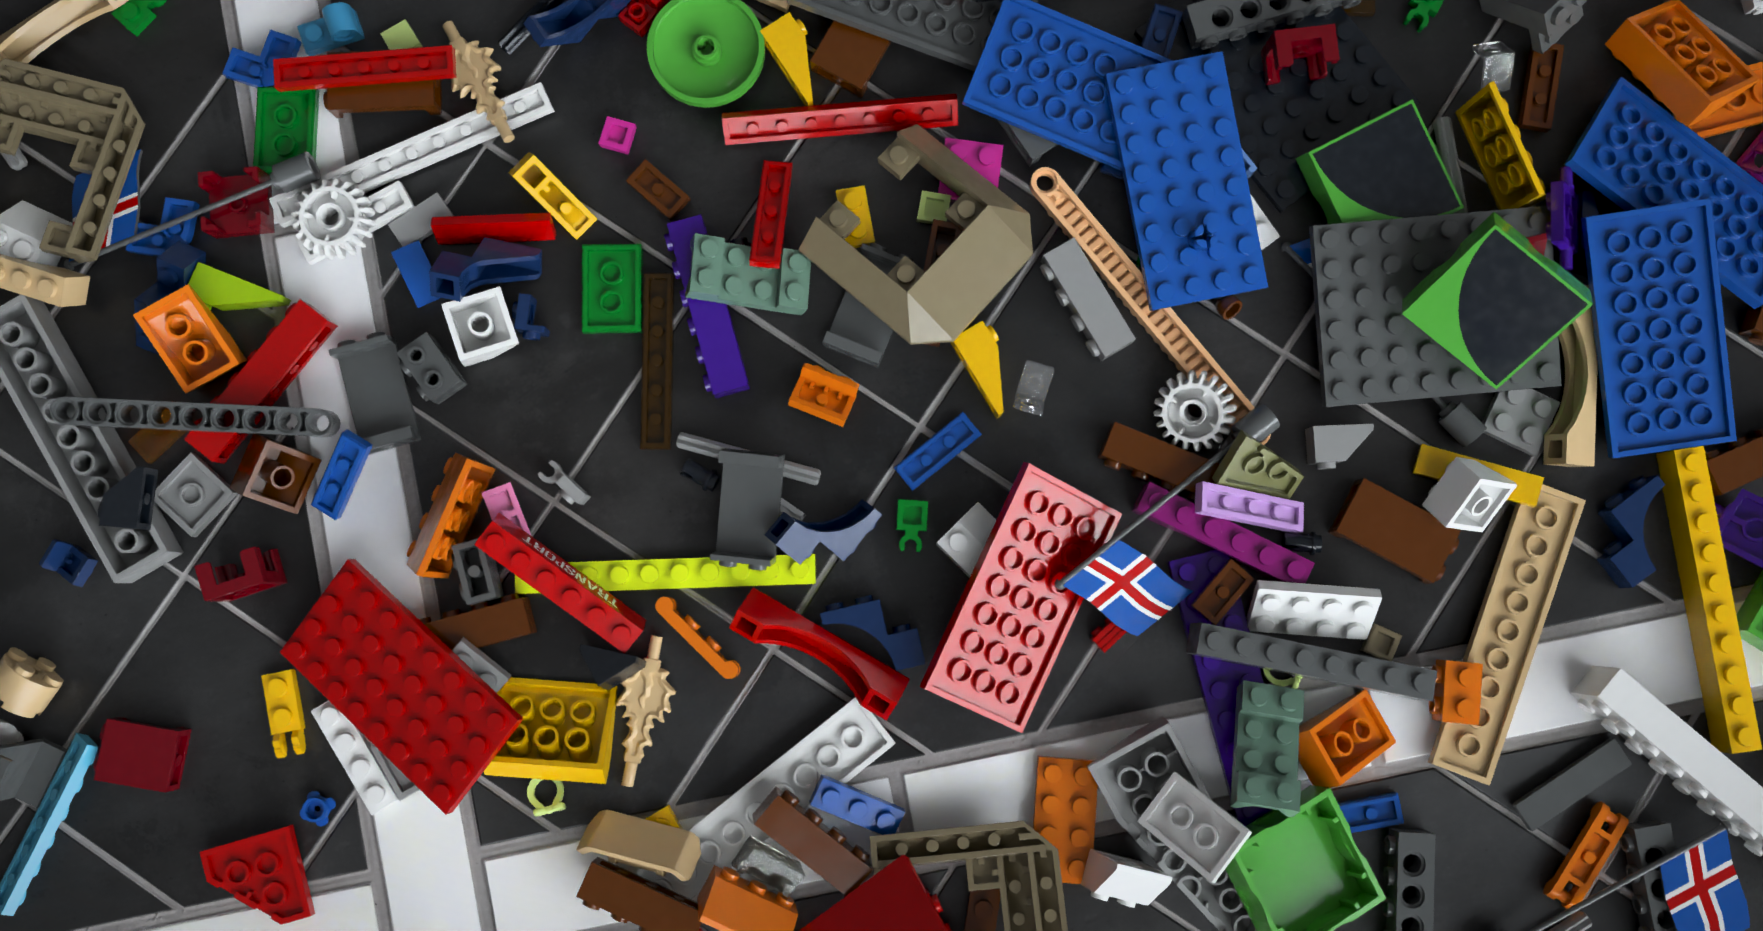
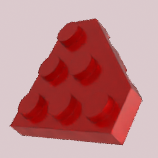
M293 825L199 852L206 881L209 884L230 892L234 895L235 899L253 909H259L268 914L275 922L282 925L315 914Z

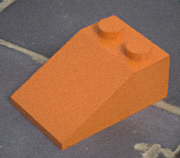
M189 284L133 314L185 394L200 388L247 361L232 336Z
M1362 689L1299 726L1298 760L1312 785L1329 788L1341 786L1396 743V740L1367 690Z

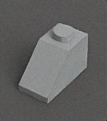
M1374 424L1312 426L1305 429L1307 465L1317 464L1318 470L1335 469L1337 463L1346 461L1374 430Z

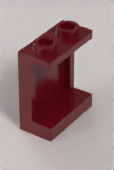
M124 717L106 719V723L100 732V739L102 741L100 751L93 765L95 771L94 780L165 793L180 789L192 729L184 727L168 728L127 721V718Z

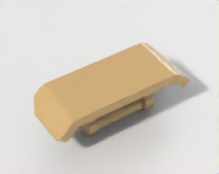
M602 810L597 813L588 824L576 849L582 855L589 852L608 856V862L614 864L622 863L656 872V875L663 877L669 872L681 881L691 879L701 855L700 839L694 833L611 810Z

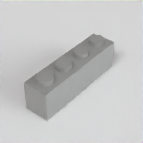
M1075 238L1068 240L1043 255L1040 261L1042 263L1040 266L1041 272L1047 281H1053L1057 288V291H1055L1057 299L1063 307L1067 305L1073 314L1070 319L1078 332L1083 331L1088 339L1086 346L1093 357L1098 356L1100 361H1103L1134 342L1136 338Z

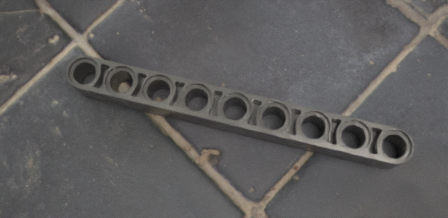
M59 397L50 406V415L54 421L60 424L75 426L331 437L339 431L341 425L337 414L332 411L316 408L86 397ZM73 404L75 413L72 418H69L66 411L69 405ZM104 405L107 409V415L101 420L98 412L101 406ZM137 407L139 417L133 422L130 418V411L132 408ZM168 408L171 412V418L167 423H164L161 414L164 409ZM199 409L202 412L203 418L200 424L196 425L192 417L194 412ZM232 411L235 419L232 425L228 427L224 423V416L227 412ZM262 412L266 416V422L263 427L258 428L255 424V418ZM295 414L298 422L295 428L290 430L286 425V419L289 415ZM322 415L327 416L329 420V425L324 431H320L317 427V420Z

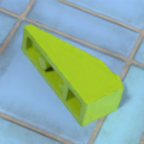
M200 262L197 263L188 283L210 310L212 307L222 311L289 306L291 302L290 299Z

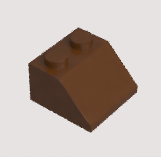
M253 434L229 488L244 497L298 515L322 459L268 437Z

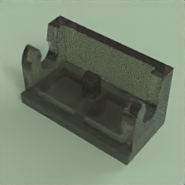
M752 836L748 837L731 862L732 867L737 869V872L741 874L746 872L775 887L787 898L792 895L799 883L806 877L799 861Z

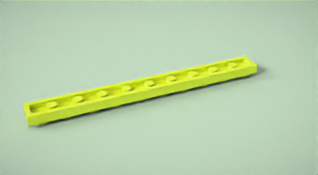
M815 554L805 559L801 565L789 555H776V562L770 567L767 566V570H752L748 568L749 564L737 563L736 567H724L719 565V561L710 560V557L568 562L606 591L816 584ZM515 575V593H540Z

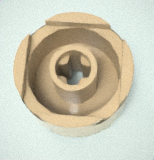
M11 647L0 660V700L4 702L1 708L26 718H34L36 714L40 716L64 682L54 671L56 665L49 659L39 657L37 660L28 656L24 651Z

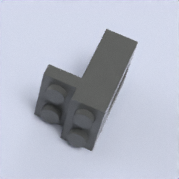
M1587 0L1479 1L1482 12L1529 29L1532 49L1543 54L1583 16L1582 5Z

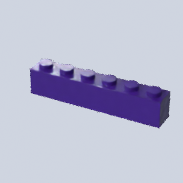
M700 214L668 223L669 233L664 234L668 251L674 250L676 261L672 262L676 279H682L684 286L683 290H679L684 308H690L692 317L688 318L687 322L691 335H697L700 346H696L695 351L699 364L705 363L707 374L702 376L707 393L712 391L715 398H720L749 390L748 378L727 304L685 298L692 258L690 240L695 233L708 235L705 222Z

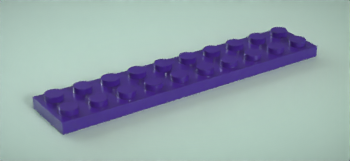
M1218 550L1167 562L1171 579L1183 587L1193 590L1191 594L1178 603L1187 640L1190 623L1211 624L1190 605L1230 559L1228 555ZM1240 597L1216 626L1250 632L1249 628H1247L1248 623ZM1192 655L1231 801L1237 687L1243 680L1258 683L1264 682L1260 668ZM1256 806L1233 808L1235 819L1244 826L1272 810Z

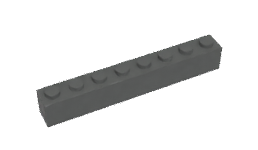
M1190 623L1186 647L1187 654L1423 701H1433L1436 670L1207 623Z

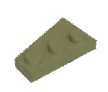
M1242 429L1212 476L1213 481L1218 485L1289 500L1304 478L1296 467Z

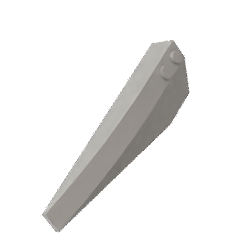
M1163 716L1136 730L1087 766L1118 823L1135 839L1167 875L1172 877L1174 883L1219 931H1257L1226 870L1223 871L1215 883H1211L1137 822L1174 771L1210 798L1172 726Z

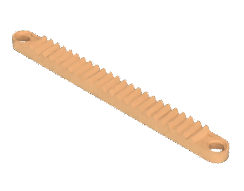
M1049 167L1037 169L1032 174L1030 181L1032 194L1045 208L1048 215L1054 219L1055 224L1061 227L1063 233L1069 239H1076L1088 261L1092 264L1093 269L1100 274L1102 280L1107 282L1108 287L1115 292L1117 298L1122 300L1123 305L1130 310L1132 316L1137 318L1138 323L1144 326L1146 332L1153 337V341L1160 345L1161 350L1168 355L1170 361L1175 363L1176 368L1186 376L1187 380L1190 370H1195L1197 379H1199L1202 371H1207V381H1210L1216 375L1219 377L1215 383L1218 388L1223 383L1228 385L1222 393L1224 395L1233 393L1234 398L1228 401L1227 404H1234L1237 406V409L1234 412L1227 413L1236 418L1233 424L1227 425L1231 428L1255 407L1171 307L1154 311L1149 310L1142 273L1061 176ZM1041 176H1047L1052 180L1053 187L1047 191L1041 190L1037 186V179ZM1271 434L1260 443L1266 444Z

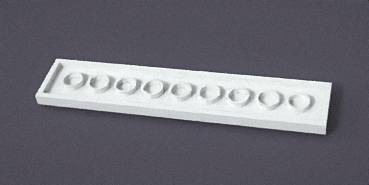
M856 697L853 698L688 830L699 837L701 848L700 858L690 880L681 881L669 872L663 877L656 875V872L641 868L635 874L697 902V897L714 865L722 869L726 866L737 871L775 841L754 825L752 816L775 787H778L783 792L785 789L791 791L800 800L798 804L804 809H815L816 807L811 806L809 800L822 774L846 784L895 745L896 742L871 711L862 707Z

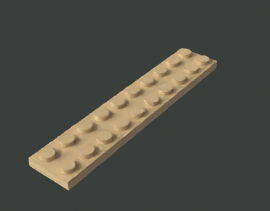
M1542 484L1536 507L1516 503L1462 661L1483 664L1479 725L1441 722L1428 763L1490 786L1586 500Z

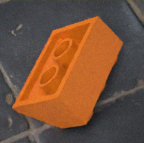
M714 865L697 897L699 921L719 931H794L798 918L796 903H794L793 898L782 892H778V894L770 892L763 883L754 879L749 882L741 878L737 871L726 866L722 869Z

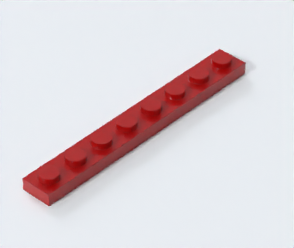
M957 94L722 113L725 145L900 131L917 124L923 129L958 126Z

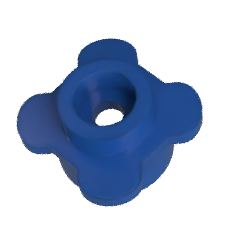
M311 791L308 793L307 800L300 810V816L303 820L316 822L317 826H325L329 822L328 816L330 811L336 807V801L332 797L325 798L321 796L318 791ZM316 806L320 807V811H316Z

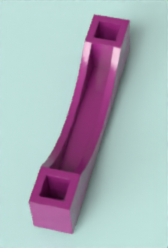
M1152 482L1144 484L1131 511L1138 515L1143 514L1170 491ZM1178 495L1172 497L1146 518L1210 546L1272 581L1306 583L1315 564L1229 520L1196 514L1195 504Z

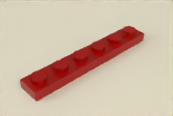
M452 45L273 59L274 88L279 92L457 78L455 48Z

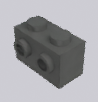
M425 332L397 352L402 360L399 363L401 369L408 377L413 376L419 384L416 390L426 402L430 400L439 405L468 385L437 339L428 332Z
M478 539L452 546V562L459 574L461 581L459 584L460 594L463 600L466 601V605L492 601L505 596L496 560L474 545Z

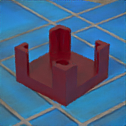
M1335 24L1275 30L1261 50L1265 85L1278 84L1280 82L1279 70L1283 67L1292 66L1294 63L1293 59L1304 57L1307 59L1309 78L1311 80L1324 79L1328 73L1326 62L1334 64L1340 60Z
M257 166L243 168V171L249 175L221 177L214 171L197 172L199 187L209 193V204L271 179L270 175ZM272 186L211 210L210 219L201 216V231L216 239L275 233L273 208L269 200L272 197Z
M251 547L240 551L245 573L238 574L235 564L215 567V572L219 584L216 583L210 562L194 566L204 601L231 602L287 583L278 549H269L263 553V556L259 547Z

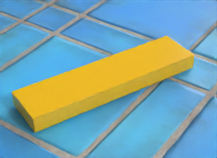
M1420 445L1412 474L1439 481L1444 475L1448 464L1454 461L1456 457L1476 460L1517 484L1507 500L1530 507L1537 506L1544 477L1429 445Z

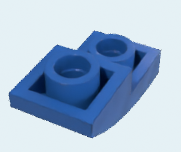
M419 240L391 252L418 308L440 299V297L431 296L429 276L431 264Z

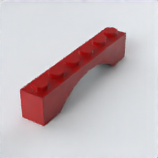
M754 587L738 608L729 627L753 643L787 646L820 660L844 680L862 707L886 721L910 681L908 677Z

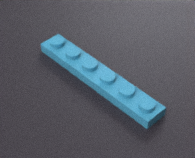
M76 733L0 882L1 915L13 916L18 906L24 902L27 888L32 878L38 874L41 860L46 850L53 845L55 833L61 821L67 817L69 805L75 793L80 791L83 785V777L89 765L94 763L99 747L88 735Z

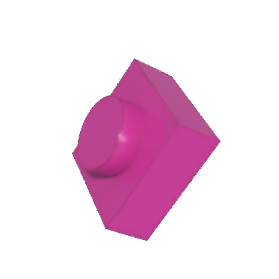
M607 116L598 144L602 148L629 155L637 127L634 123Z

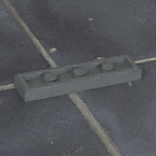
M1608 738L1511 805L1527 829L1534 831L1631 766L1632 763L1616 739Z

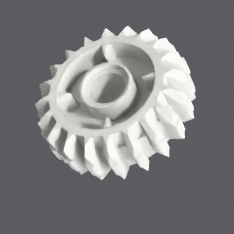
M322 179L321 188L316 183H311L312 192L301 191L305 199L303 202L300 200L295 201V205L300 207V210L291 212L292 216L298 219V221L291 224L293 229L299 231L296 234V238L304 242L303 247L308 251L313 250V254L318 257L325 255V258L333 260L335 255H337L338 258L345 259L346 251L352 255H357L355 246L366 247L365 242L362 241L363 238L373 237L372 233L367 231V229L376 226L375 222L369 219L375 215V210L369 208L371 200L368 197H363L364 191L360 188L354 189V185L349 181L343 184L340 179H334L331 184L327 179ZM338 213V221L333 225H329L331 216Z
M1195 370L1188 372V380L1182 372L1176 375L1177 382L1172 378L1168 379L1166 383L1169 389L1166 387L1159 389L1160 395L1164 398H1156L1154 404L1162 407L1153 412L1154 416L1163 417L1162 420L1156 423V426L1158 428L1166 426L1167 428L1162 436L1166 438L1172 434L1175 438L1171 444L1174 446L1182 440V449L1187 450L1190 444L1193 443L1194 450L1200 451L1202 442L1207 449L1213 447L1212 439L1217 443H1221L1223 441L1221 433L1228 435L1231 432V428L1227 424H1233L1236 420L1234 416L1227 414L1237 409L1236 405L1227 404L1228 401L1234 398L1233 393L1226 395L1222 393L1228 385L1223 383L1218 388L1215 383L1219 377L1216 375L1210 381H1207V371H1202L1199 379H1197ZM1197 404L1202 410V416H1191L1188 412V405Z

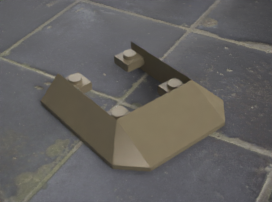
M5 58L0 61V152L15 156L23 133H28L76 145L69 166L74 171L92 175L74 225L70 226L49 220L39 248L43 252L74 259L78 263L97 261L146 124L128 93L122 87Z
M917 124L897 131L898 137L878 157V163L900 181L918 163L956 193L959 198L945 212V217L963 231L926 272L904 256L886 275L845 241L860 224V218L837 200L820 219L818 217L815 218L799 248V252L910 345L954 342L1033 256L1030 214Z
M1024 821L869 836L874 875L903 854L909 857L913 866L966 861L969 891L1000 889L1004 931H1068L1058 849Z

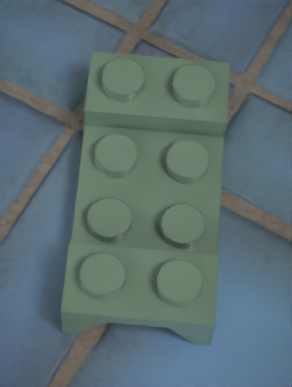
M698 233L693 235L690 240L692 258L685 298L800 316L808 310L811 261L800 253L799 250L783 248L780 269L753 267L749 264L751 246L724 242L725 238Z
M1243 680L1237 687L1230 807L1256 806L1279 810L1287 817H1294L1300 812L1301 780L1297 779L1299 726L1304 716V690Z

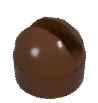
M1234 295L1216 300V310L1225 320L1235 317L1243 305Z

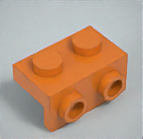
M804 363L800 377L789 398L788 406L844 427L855 402L859 384L848 377L828 372L818 365Z
M1436 659V664L1431 669L1437 671L1433 701H1429V712L1432 714V720L1479 725L1483 664Z

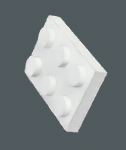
M1175 771L1137 821L1211 883L1217 881L1252 834L1251 830Z

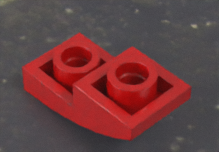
M631 0L618 15L620 22L643 37L650 29L656 15L669 0Z

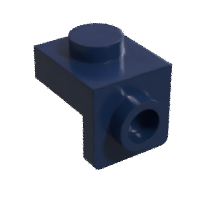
M519 293L518 301H515L512 307V318L515 319L514 329L522 334V338L540 341L541 336L549 337L550 331L546 327L534 325L537 300L532 295Z
M54 539L41 558L39 565L45 569L56 571L72 585L83 587L98 561L80 546Z

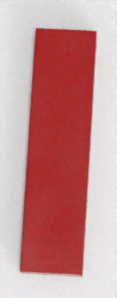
M763 160L749 259L750 266L780 269L793 163Z
M551 213L432 217L431 228L438 245L481 243L484 237L505 242L556 240V229Z

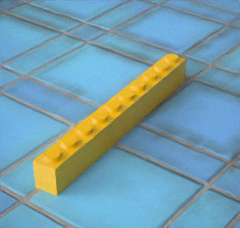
M1704 446L1657 453L1660 477L1666 484L1663 487V493L1711 744L1720 752L1729 754L1762 750Z

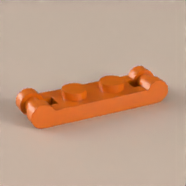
M660 597L656 601L655 608L657 612L725 679H733L740 674L741 666L739 662L727 660L719 652L722 648L719 643L710 635L705 638L698 631L701 626L689 614L684 617L677 610V602L674 598Z
M1602 801L1597 802L1592 807L1591 816L1554 877L1544 886L1543 893L1552 900L1558 899L1561 901V905L1566 909L1584 899L1629 824L1628 818L1620 813H1613L1610 811V807ZM1604 822L1609 824L1607 832L1601 829ZM1568 881L1574 885L1569 892L1564 889Z

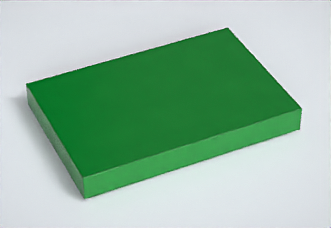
M257 87L253 167L257 166L270 175L273 172L272 165L306 151L312 155L316 162L319 110L318 89L279 92L274 87Z
M641 244L582 245V333H643V246Z

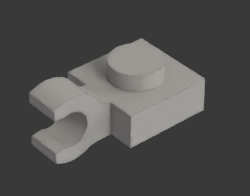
M551 460L549 462L555 470L553 476L547 477L543 472L538 473L539 478L543 482L549 484L556 483L561 488L559 494L571 505L574 502L584 505L591 498L582 487L562 470L561 465Z

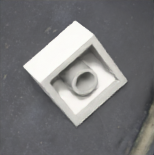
M22 200L0 214V254L56 267L62 256L43 252L39 248L49 220L73 226V223Z
M500 286L463 297L460 302L453 300L441 304L459 360L464 367L495 358L519 344Z
M1456 457L1454 461L1448 464L1439 482L1431 488L1422 506L1446 528L1483 532L1517 484L1476 460Z
M977 502L936 545L970 578L996 519Z
M1090 849L1081 885L1091 891L1090 896L1108 901L1110 896L1118 898L1117 902L1122 905L1135 908L1136 903L1148 906L1171 884L1172 877L1142 861Z

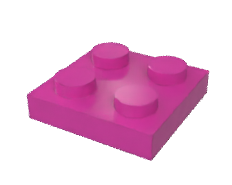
M945 137L944 146L998 188L1004 145ZM939 181L938 193L951 195L953 200L959 198L956 193Z

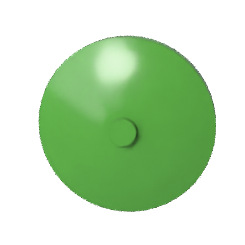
M671 0L656 15L648 33L647 56L650 68L659 85L670 96L682 103L703 108L728 104L744 95L754 85L761 73L765 60L764 36L760 32L762 30L761 25L752 10L741 0Z

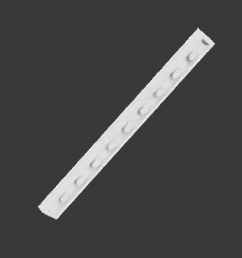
M541 82L501 99L505 101V105L502 108L505 110L506 121L511 130L555 112ZM476 110L327 173L321 176V179L312 183H316L321 188L322 179H327L331 184L334 179H340L343 184L349 181L354 185V189L360 188L364 193H367L495 138L500 133L496 126H493L490 121L486 120V112L477 114ZM311 183L288 193L283 192L269 198L280 226L285 228L298 221V219L292 216L291 212L300 210V207L295 205V201L300 200L303 202L305 199L301 191L312 192Z

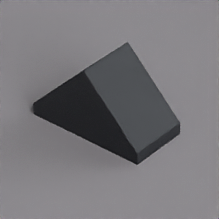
M581 644L579 648L597 685L607 690H611L645 668L647 662L637 656Z

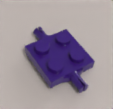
M1567 166L1559 168L1560 181L1551 182V192L1546 194V206L1548 211L1551 210V222L1546 223L1547 239L1551 240L1555 247L1558 248V252H1560V266L1565 270L1573 269V254H1578V195L1574 192L1573 171Z
M1742 488L1736 499L1726 508L1715 503L1723 548L1763 568V498Z

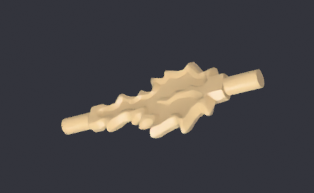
M452 21L445 22L442 27L450 40L449 45L455 48L457 78H451L452 92L460 90V98H464L471 91V99H476L477 114L486 112V120L490 121L493 126H496L505 143L513 141L515 136L506 121L505 110L502 108L505 105V101L496 97L494 94L496 87L492 85V83L498 82L493 73L501 71V66L490 58L494 49L478 47L479 41L477 40L467 42L465 38L460 36Z
M651 635L647 657L643 659L647 661L645 668L620 683L624 686V690L617 699L616 706L625 705L626 710L622 717L630 718L626 723L630 730L622 742V745L626 748L624 752V761L626 763L621 785L633 787L637 765L641 763V759L644 757V746H652L649 734L650 728H654L652 719L655 718L662 723L665 722L663 711L671 712L669 697L676 694L674 688L665 680L666 676L670 674L669 671L660 668L661 660L658 659L663 639L661 636Z

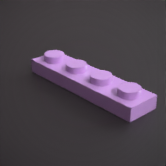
M1204 481L1196 483V514L1295 534L1303 532V502Z

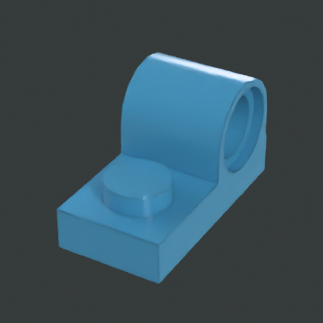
M336 2L325 6L322 9L323 18L297 26L308 56H314L365 39L357 12L344 2Z

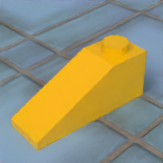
M789 12L760 30V32L764 36L765 47L805 106H813L805 36L808 32L799 18L794 20Z
M528 152L508 172L576 240L597 220L532 153Z
M982 320L962 332L954 342H951V345L997 419L1004 412L999 350L996 343L999 341V338L991 325L986 327Z

